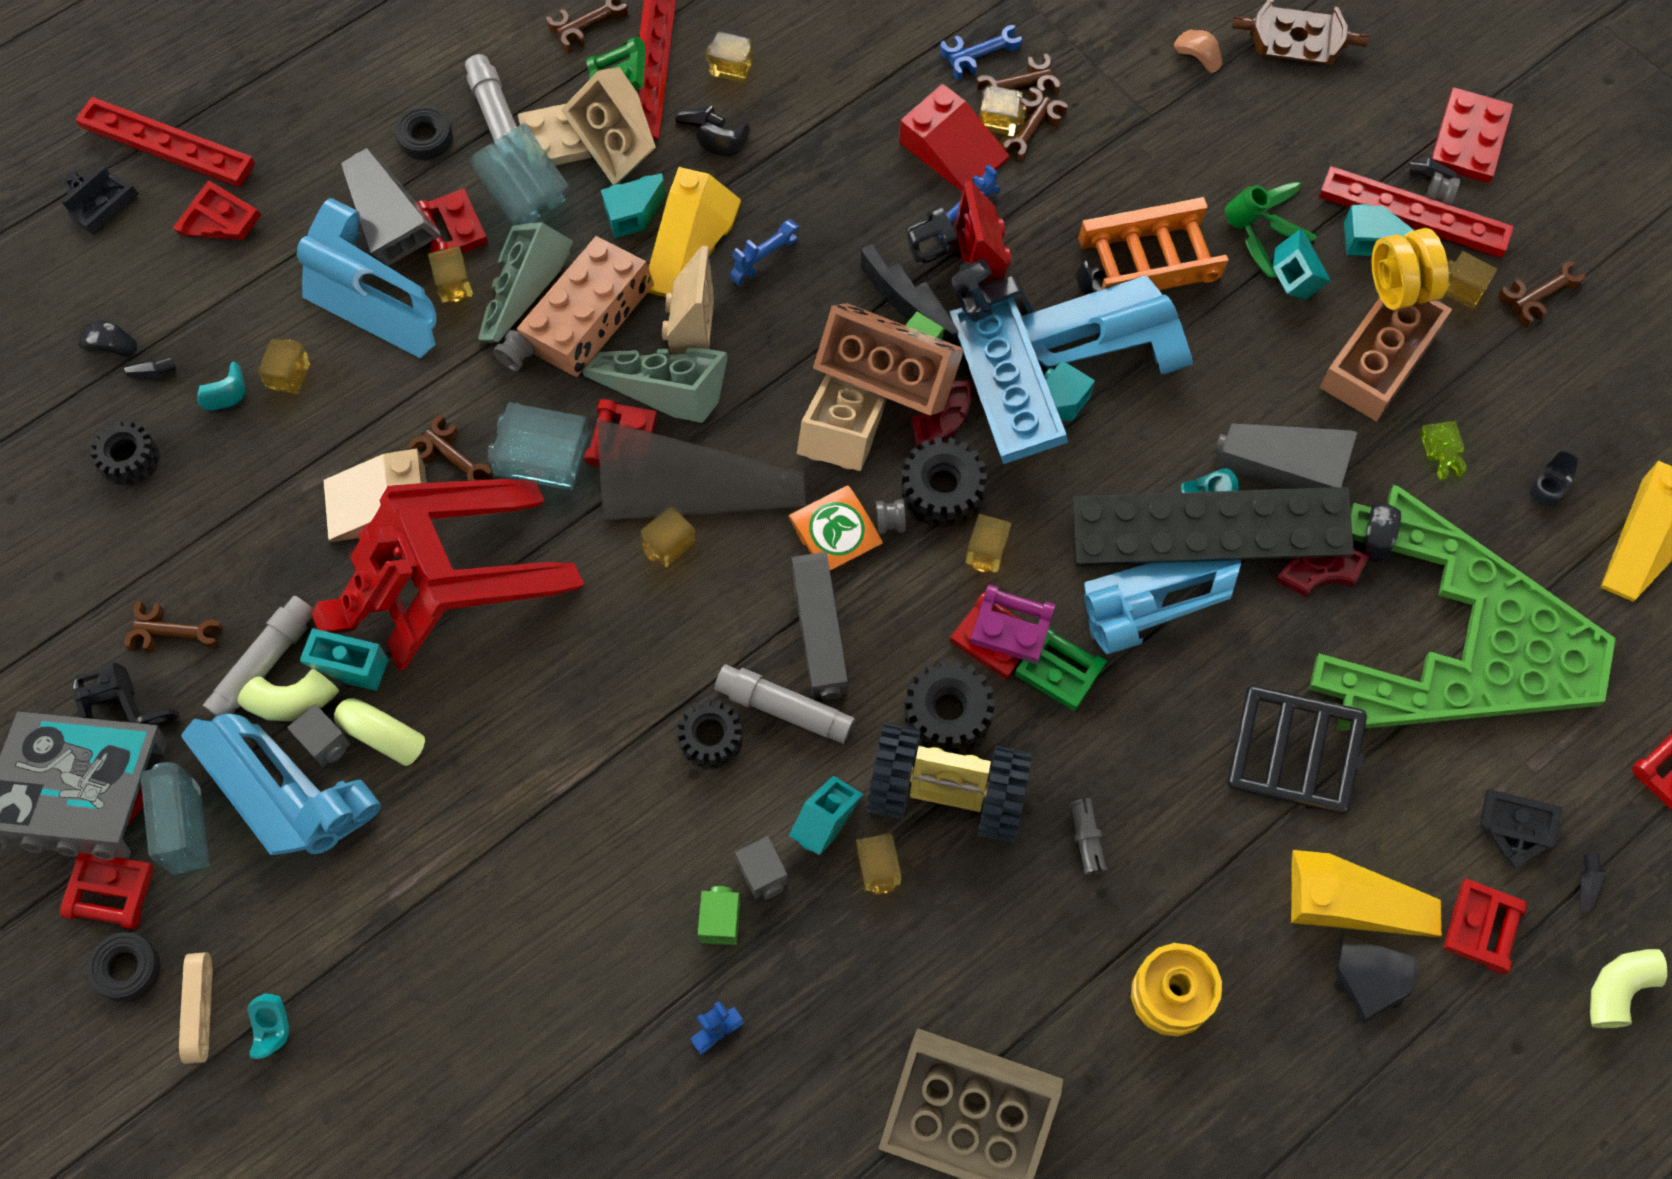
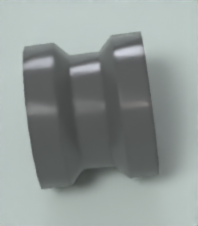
M1435 172L1425 197L1452 205L1460 179L1452 178L1449 180L1444 178L1441 173Z
M509 330L505 335L504 343L497 344L493 349L495 357L513 371H519L523 366L525 357H531L535 352L529 340L514 330Z
M896 499L893 503H885L883 500L875 501L878 534H885L888 530H896L898 533L905 532L906 522L903 499Z

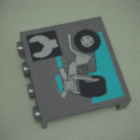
M17 711L0 755V849L13 846L21 847L23 850L33 853L52 850L71 857L83 853L92 854L103 860H113L115 857L129 858L131 851L123 841V836L151 753L163 755L167 745V741L159 727L149 724Z

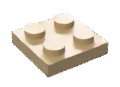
M566 104L518 113L530 170L591 158L590 151L561 111Z

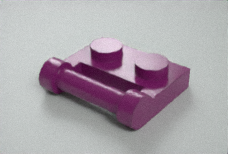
M988 584L970 644L1037 664L1056 604L1045 601V604L999 591L998 586ZM998 604L1040 617L1039 624L1036 625L992 611L993 605Z

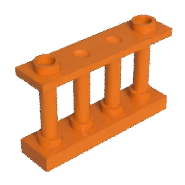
M1204 197L1083 220L1078 240L1081 249L1097 248L1107 276L1103 281L1101 290L1145 275L1154 283L1158 290L1202 281L1209 283L1221 278L1228 262L1227 255L1211 258L1199 227L1208 208ZM1186 230L1198 260L1181 263L1169 232ZM1152 235L1157 236L1168 266L1150 269L1139 238ZM1121 241L1127 242L1137 269L1136 273L1120 276L1109 244Z

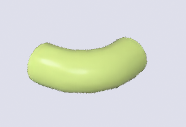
M311 669L303 679L287 687L275 686L260 676L255 677L243 687L237 702L245 710L268 721L292 722L314 704L320 709L339 693V690L325 676L315 669Z
M355 698L346 699L335 710L334 721L341 731L404 766L412 764L424 747L425 737L421 733Z
M1646 949L1621 954L1602 968L1591 989L1590 1019L1592 1027L1617 1028L1632 1024L1630 1005L1634 994L1643 988L1663 987L1665 985L1667 964L1663 953L1659 949Z

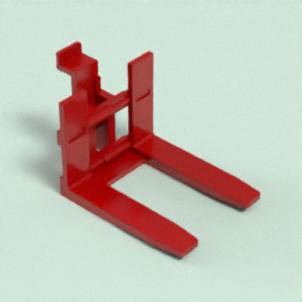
M496 479L387 486L379 500L381 505L370 524L364 526L358 535L360 541L350 556L356 571L340 598L319 601L311 614L318 630L342 633L355 631L361 620H364L371 612L389 610L392 620L397 626L386 642L398 671L406 669L446 610L558 595L580 589L584 582L574 563L541 562L454 570L447 558L431 519L512 512L541 506L544 498L535 481ZM394 556H398L402 559L392 561ZM411 576L415 588H418L419 592L406 611L399 594Z

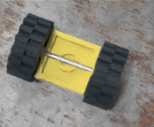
M884 723L873 768L866 812L903 819L910 785V798L977 812L981 811L983 797H985L978 836L1011 843L1015 842L1032 753L995 746L991 764V761L982 760L973 755L963 756L945 752L939 748L920 747L918 744L921 730Z

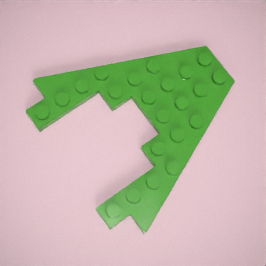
M1393 485L1389 491L1387 504L1401 511V523L1397 540L1391 551L1444 565L1438 596L1472 605L1462 660L1429 652L1425 658L1421 682L1319 653L1315 660L1309 690L1343 699L1342 705L1366 711L1367 721L1365 729L1601 706L1606 700L1616 638L1405 490ZM1353 503L1351 507L1352 537L1354 541L1364 543L1371 507ZM1339 719L1337 730H1350L1351 721Z

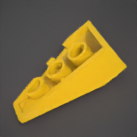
M681 167L678 168L668 195L649 264V271L654 286L648 293L666 297L667 293H672L674 279L701 246H708L710 256L715 250L716 243L733 228L741 205V199L710 174Z
M1658 461L1641 481L1600 587L1632 602L1639 597L1672 561V466Z
M1292 851L1291 923L1438 938L1442 936L1440 899L1329 853Z

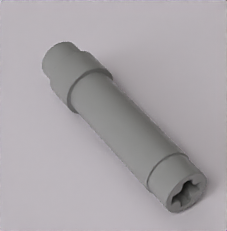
M482 54L471 56L465 62V68L468 73L467 81L473 95L479 102L497 150L506 166L520 165L526 160L527 153L501 90L502 84L494 66L490 65L487 56Z
M293 596L284 608L279 607L266 624L268 626L214 689V692L202 706L215 716L233 714L240 707L237 700L243 687L255 677L260 676L264 678L291 644L295 645L308 629L306 624L312 618L313 608L297 596Z
M726 664L722 667L714 690L728 695L730 701L747 708L752 706L842 744H845L855 721L854 717L762 679V675L748 669L741 668L738 670Z

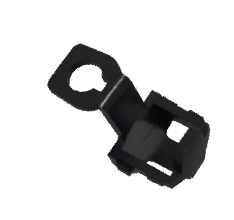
M942 206L929 211L926 219L906 228L909 249L916 263H930L953 251L956 257H961L957 235ZM936 235L942 236L944 240L940 247L924 254L921 253L918 243Z
M986 259L970 264L967 261L960 264L959 272L951 279L952 288L970 321L975 322L992 315L991 305L1020 295L1028 313H1033L1032 307L1015 276L1005 278L983 288L980 287L979 282L991 274V269Z
M112 663L103 666L101 669L81 675L73 681V694L80 718L93 719L92 705L101 704L116 698L120 699L130 723L159 725L179 718L178 711L170 708L141 716L131 695L134 694V689L129 673L120 664ZM98 678V681L96 683L87 686L84 685V682Z

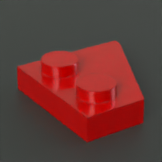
M208 180L174 225L173 229L181 236L243 240L261 217V213L256 208Z

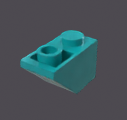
M662 173L644 176L639 180L624 184H615L601 190L604 209L614 238L646 229L666 197Z
M1299 229L1275 248L1273 269L1287 294L1306 300L1331 282L1303 230Z
M1061 361L1055 370L1048 369L1044 378L1060 419L1063 422L1074 420L1092 395L1095 380L1066 362Z

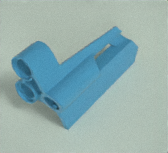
M333 198L326 200L316 215L308 235L300 240L297 248L298 260L303 265L302 298L419 358L423 357L436 345L431 330L436 325V312L431 300L425 295L422 287L355 247L356 239L360 237V232H358L359 211ZM373 274L408 292L412 299L413 308L361 282L363 275Z
M1147 275L1021 316L1039 365L1045 368L1058 366L1061 361L1070 363L1147 343L1151 344L1154 359L1159 364L1161 374H1168L1193 365L1189 346L1175 306L1167 295L1161 294ZM1100 333L1098 340L1054 354L1048 350Z
M1241 560L1148 563L1084 582V600L1089 615L1091 639H1095L1106 654H1111L1141 645L1143 638L1139 639L1138 631L1231 599ZM1214 580L1209 594L1162 607L1164 598L1168 593Z
M222 714L216 716L212 722L193 719L181 735L270 855L291 853L305 849L311 854L323 853L334 847L339 839L344 838L370 821L381 809L380 802L362 780L348 783L343 781L337 782L335 787L320 792L258 724H252L240 715ZM242 737L253 738L283 776L281 788Z

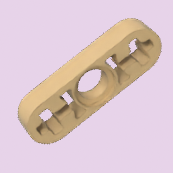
M208 952L187 954L184 959L179 1054L183 1064L203 1063L208 1057L213 974L212 959Z

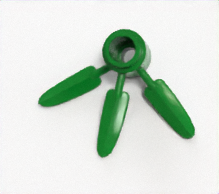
M1299 182L1287 183L1269 191L1258 185L1247 187L1225 207V216L1228 222L1237 229H1246L1249 238L1245 240V244L1258 267L1271 278H1276L1277 274L1260 239L1255 236L1251 225L1260 217H1263L1270 221L1269 227L1272 230L1286 237L1292 236L1301 229L1306 234L1309 242L1317 239L1315 234L1275 214L1270 215L1266 213L1268 209L1294 196L1301 188V183Z

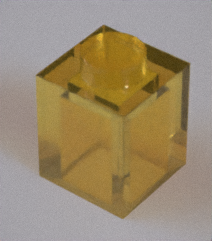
M717 32L714 43H709L706 50L705 59L709 62L710 75L745 83L754 61L753 40Z
M986 85L979 118L990 132L1014 136L1017 124L1023 125L1026 106L1021 105L1023 92Z
M460 246L428 254L436 288L442 303L459 301L464 297L473 295Z
M1462 251L1456 262L1452 260L1448 262L1449 280L1445 295L1474 309L1498 269Z
M271 338L258 373L266 388L298 395L311 361L303 345L291 339L282 341Z
M672 506L641 530L642 550L653 562L658 559L665 567L669 566L696 543L694 527Z
M979 514L967 549L965 563L982 572H998L1009 539L1012 523Z
M892 833L856 840V854L864 892L873 890L874 894H883L893 891L895 885H900L901 872Z

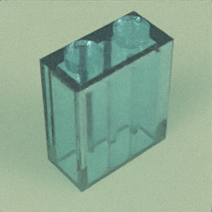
M525 123L472 155L471 167L512 225H519L522 222L523 224H530L540 216L539 211L547 206L553 209L566 199L564 195H566L569 185Z
M508 402L505 414H500L497 421L498 436L496 442H492L488 449L487 460L491 463L495 476L515 480H533L537 484L573 490L590 433L586 417Z
M171 762L159 763L154 765L153 769L140 772L149 856L172 875L210 867L200 785L182 767Z

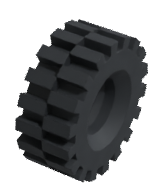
M942 437L934 438V445H930L928 440L921 443L920 451L915 447L910 452V459L906 458L904 462L901 484L902 498H905V506L908 510L913 507V516L919 519L922 515L925 516V524L932 525L933 520L939 521V527H946L947 521H952L953 526L960 525L961 517L968 521L972 518L973 510L977 512L981 507L987 482L986 466L983 460L979 461L980 454L975 449L971 453L968 452L969 444L964 441L961 446L955 445L956 439L950 437L948 443H942ZM937 475H948L956 480L957 486L952 492L941 493L931 487V479Z
M940 660L939 667L935 668L933 663L925 666V673L922 674L919 670L914 676V682H910L905 700V722L909 723L908 728L921 730L919 739L921 746L926 742L929 744V748H942L945 752L952 753V749H958V753L961 754L966 752L967 746L971 745L974 748L979 744L981 737L985 738L989 726H991L995 699H992L993 690L991 685L986 686L987 678L983 673L979 676L975 675L976 668L969 665L966 670L961 668L962 661L955 660L954 666H948L947 660ZM943 697L958 699L963 707L961 716L955 720L940 718L935 710L938 700Z

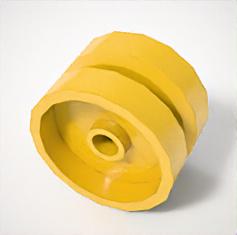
M1423 228L1410 231L1404 236L1396 234L1380 238L1376 241L1372 251V275L1379 297L1387 308L1397 310L1412 306L1415 302L1423 304L1443 298L1447 291L1449 280L1448 262L1443 245L1433 230Z
M1172 943L1158 947L1146 957L1132 981L1131 1000L1137 1016L1148 1028L1161 1035L1181 1036L1194 1032L1215 1012L1221 999L1222 980L1217 966L1205 952L1191 945ZM1170 986L1177 987L1180 991V996L1175 995L1170 990Z

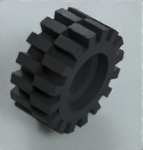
M121 420L115 421V428H112L110 424L104 426L107 432L105 434L100 431L97 432L96 437L99 441L92 440L91 446L94 450H90V456L93 458L92 461L102 475L113 484L118 485L120 481L123 486H129L130 479L134 484L140 483L138 477L141 475L147 479L150 476L147 470L155 471L157 465L154 461H159L160 457L157 453L159 451L158 446L147 430L139 423L135 425L133 421L128 420L126 425ZM131 444L136 445L137 449L132 457L121 462L114 461L113 457L121 447Z
M709 699L704 700V705L699 706L698 702L692 704L693 710L689 711L686 709L683 713L684 719H680L678 723L679 730H677L684 756L687 760L692 759L693 765L697 767L700 764H704V769H711V765L716 764L717 768H721L724 761H727L729 764L733 761V755L739 754L740 744L743 743L742 726L737 713H733L732 707L728 704L726 707H723L722 701L716 700L715 704H711ZM706 723H716L724 730L723 739L714 746H705L696 737L698 729Z

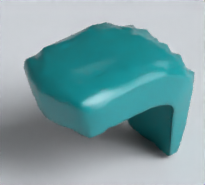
M235 361L231 362L229 374L224 380L199 386L197 400L203 409L214 411L236 405L246 395V388L242 370L238 363Z
M1228 468L1219 469L1204 477L1181 484L1182 493L1238 491L1239 488L1238 479Z
M266 993L256 997L247 1008L254 1038L250 1050V1058L262 1059L270 1056L285 1045L289 1034V1024L280 996Z

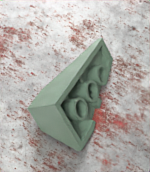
M544 223L512 226L498 261L503 266L501 275L493 280L491 287L496 292L495 299L486 307L478 340L488 343H498L556 277L562 267L567 264L571 255L569 250L573 243L571 239Z
M687 348L686 354H669L668 349H658L657 354L639 355L637 350L599 352L582 371L585 377L672 417L703 423L719 402L728 356L727 352L704 348Z

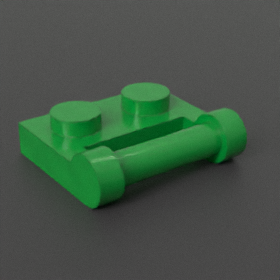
M636 36L629 39L626 45L601 56L595 54L587 58L586 63L590 71L589 80L597 71L605 70V67L630 57L629 60L611 68L620 67L636 91L642 89L646 52L643 40Z
M1049 626L1038 663L1035 664L1023 660L1017 668L1015 676L1075 712L1104 669L1107 660L1099 655L1097 657L1092 656L1055 634L1056 630ZM1047 646L1052 647L1084 666L1088 671L1086 674L1049 653L1045 648Z

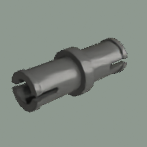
M1086 798L1084 802L1082 799L1070 802L1069 808L1071 809L1076 831L1073 839L1075 844H1079L1084 875H1091L1092 872L1094 874L1103 873L1108 870L1100 842L1103 835L1102 830L1097 829L1092 799Z

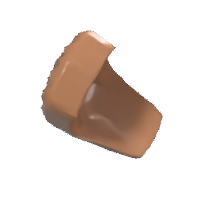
M1187 30L1176 39L1174 48L1178 54H1190L1197 57L1209 73L1219 70L1222 65L1221 52L1218 41L1211 33L1203 30Z

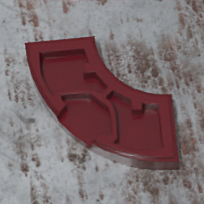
M972 380L953 382L944 411L933 415L923 413L912 416V428L915 445L918 450L921 449V443L928 440L930 445H934V438L942 437V442L946 441L962 426L971 406Z
M1353 550L1354 554L1351 557L1293 559L1281 571L1276 582L1304 597H1307L1312 590L1323 584L1340 583L1353 587L1370 556Z

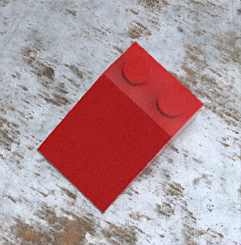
M941 84L900 120L899 143L961 192L963 191L964 182L972 181L975 175L979 178L984 175L986 165L989 164L993 169L997 170L1009 159V154L968 103L944 84Z
M972 181L964 182L955 223L962 263L967 261L970 264L986 259L991 269V274L980 282L1004 279L1007 266H1011L1009 247H1004L1002 237H1005L1004 221L1002 218L997 217L996 207Z

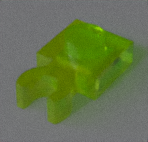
M1456 421L1423 425L1420 435L1429 461L1439 460L1440 464L1437 468L1439 478L1441 480L1447 478L1449 475L1447 467L1454 468L1458 478L1462 477L1466 472V463L1458 456L1462 455L1465 448Z

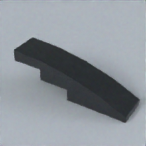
M872 244L861 249L862 270L888 302L907 320H910L918 311L944 328L943 341L957 346L959 330L927 282L915 287L900 263L887 268Z

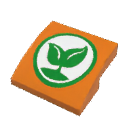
M849 485L788 515L803 546H807L810 554L827 552L830 570L883 543L869 516Z

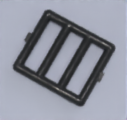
M1249 686L1245 694L1239 728H1234L1231 742L1235 743L1227 782L1228 786L1234 790L1329 812L1347 813L1350 807L1356 772L1362 770L1364 756H1360L1367 721L1366 711L1261 686ZM1259 701L1280 705L1265 782L1244 777ZM1294 709L1316 713L1300 790L1279 785ZM1330 717L1351 721L1336 798L1315 794Z

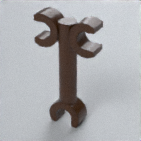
M606 0L605 5L571 22L568 12L562 9L560 10L561 21L556 22L550 16L546 17L548 28L551 32L558 34L564 51L570 53V41L575 40L581 46L585 45L581 30L609 16L617 19L625 17L628 14L627 5L623 3L620 6H615L620 4V0Z
M1043 54L1042 65L1035 64L1033 58L1029 57L1027 65L1029 73L998 80L986 75L977 78V89L988 88V90L982 91L981 100L988 102L995 98L997 92L1037 84L1036 89L1041 91L1043 97L1044 87L1052 88L1054 95H1058L1060 82L1055 76H1052L1050 56Z
M1030 88L1028 98L1034 101L1030 102L1022 99L1020 109L1032 115L1017 137H1012L1005 141L1004 149L1008 153L1012 149L1018 150L1017 162H1022L1026 157V144L1046 116V121L1050 125L1058 127L1061 116L1055 114V112L1066 115L1068 110L1066 102L1060 100L1052 101L1047 97L1043 98L1040 90Z
M1569 261L1563 265L1558 276L1526 293L1525 284L1517 279L1511 286L1515 293H1511L1506 287H1503L1498 296L1503 303L1512 305L1513 310L1519 313V322L1527 328L1534 320L1529 313L1534 314L1541 320L1547 312L1544 305L1538 301L1564 286L1566 288L1578 287L1586 275L1582 273L1577 277L1571 276L1568 272L1571 271L1575 263Z
M443 415L434 418L432 429L427 430L423 436L413 438L408 445L410 450L427 448L420 455L425 464L434 459L436 449L467 475L468 481H476L475 479L479 475H485L490 480L494 478L489 466L482 463H472L448 443L457 437L458 430L454 424L445 431L440 430L446 424Z
M137 601L135 603L133 613L137 619L133 623V630L126 635L124 640L125 647L129 651H134L136 643L144 639L142 648L147 653H152L155 648V640L151 635L197 639L207 648H218L219 643L215 638H207L209 632L223 630V626L218 621L209 619L201 623L200 626L160 622L164 611L159 603H154L153 610L148 615H144L146 607L142 602Z

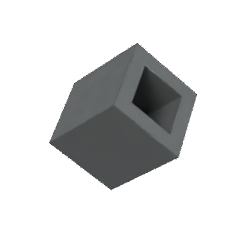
M316 704L287 727L322 767L340 759L345 753L346 748L350 745L344 734Z
M768 836L735 852L736 862L755 900L762 896L764 899H770L784 891L783 886L788 884V876Z

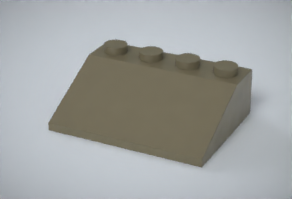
M917 1028L878 1149L961 1179H1034L1061 1096L1063 1079Z

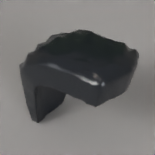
M707 122L698 130V142L704 149L717 155H735L747 140L750 126L745 122L733 130H725Z
M1087 260L1083 261L1076 273L1079 288L1085 295L1100 291L1104 279L1107 278L1103 266L1089 268Z
M104 320L88 323L80 334L78 343L80 348L89 352L103 350L130 358L137 348V342L118 325Z
M1561 449L1533 484L1529 492L1530 496L1539 504L1555 507L1565 495L1575 476L1579 463L1577 455L1572 451Z
M1374 504L1370 510L1362 553L1370 556L1368 561H1383L1397 540L1401 523V511L1390 504Z

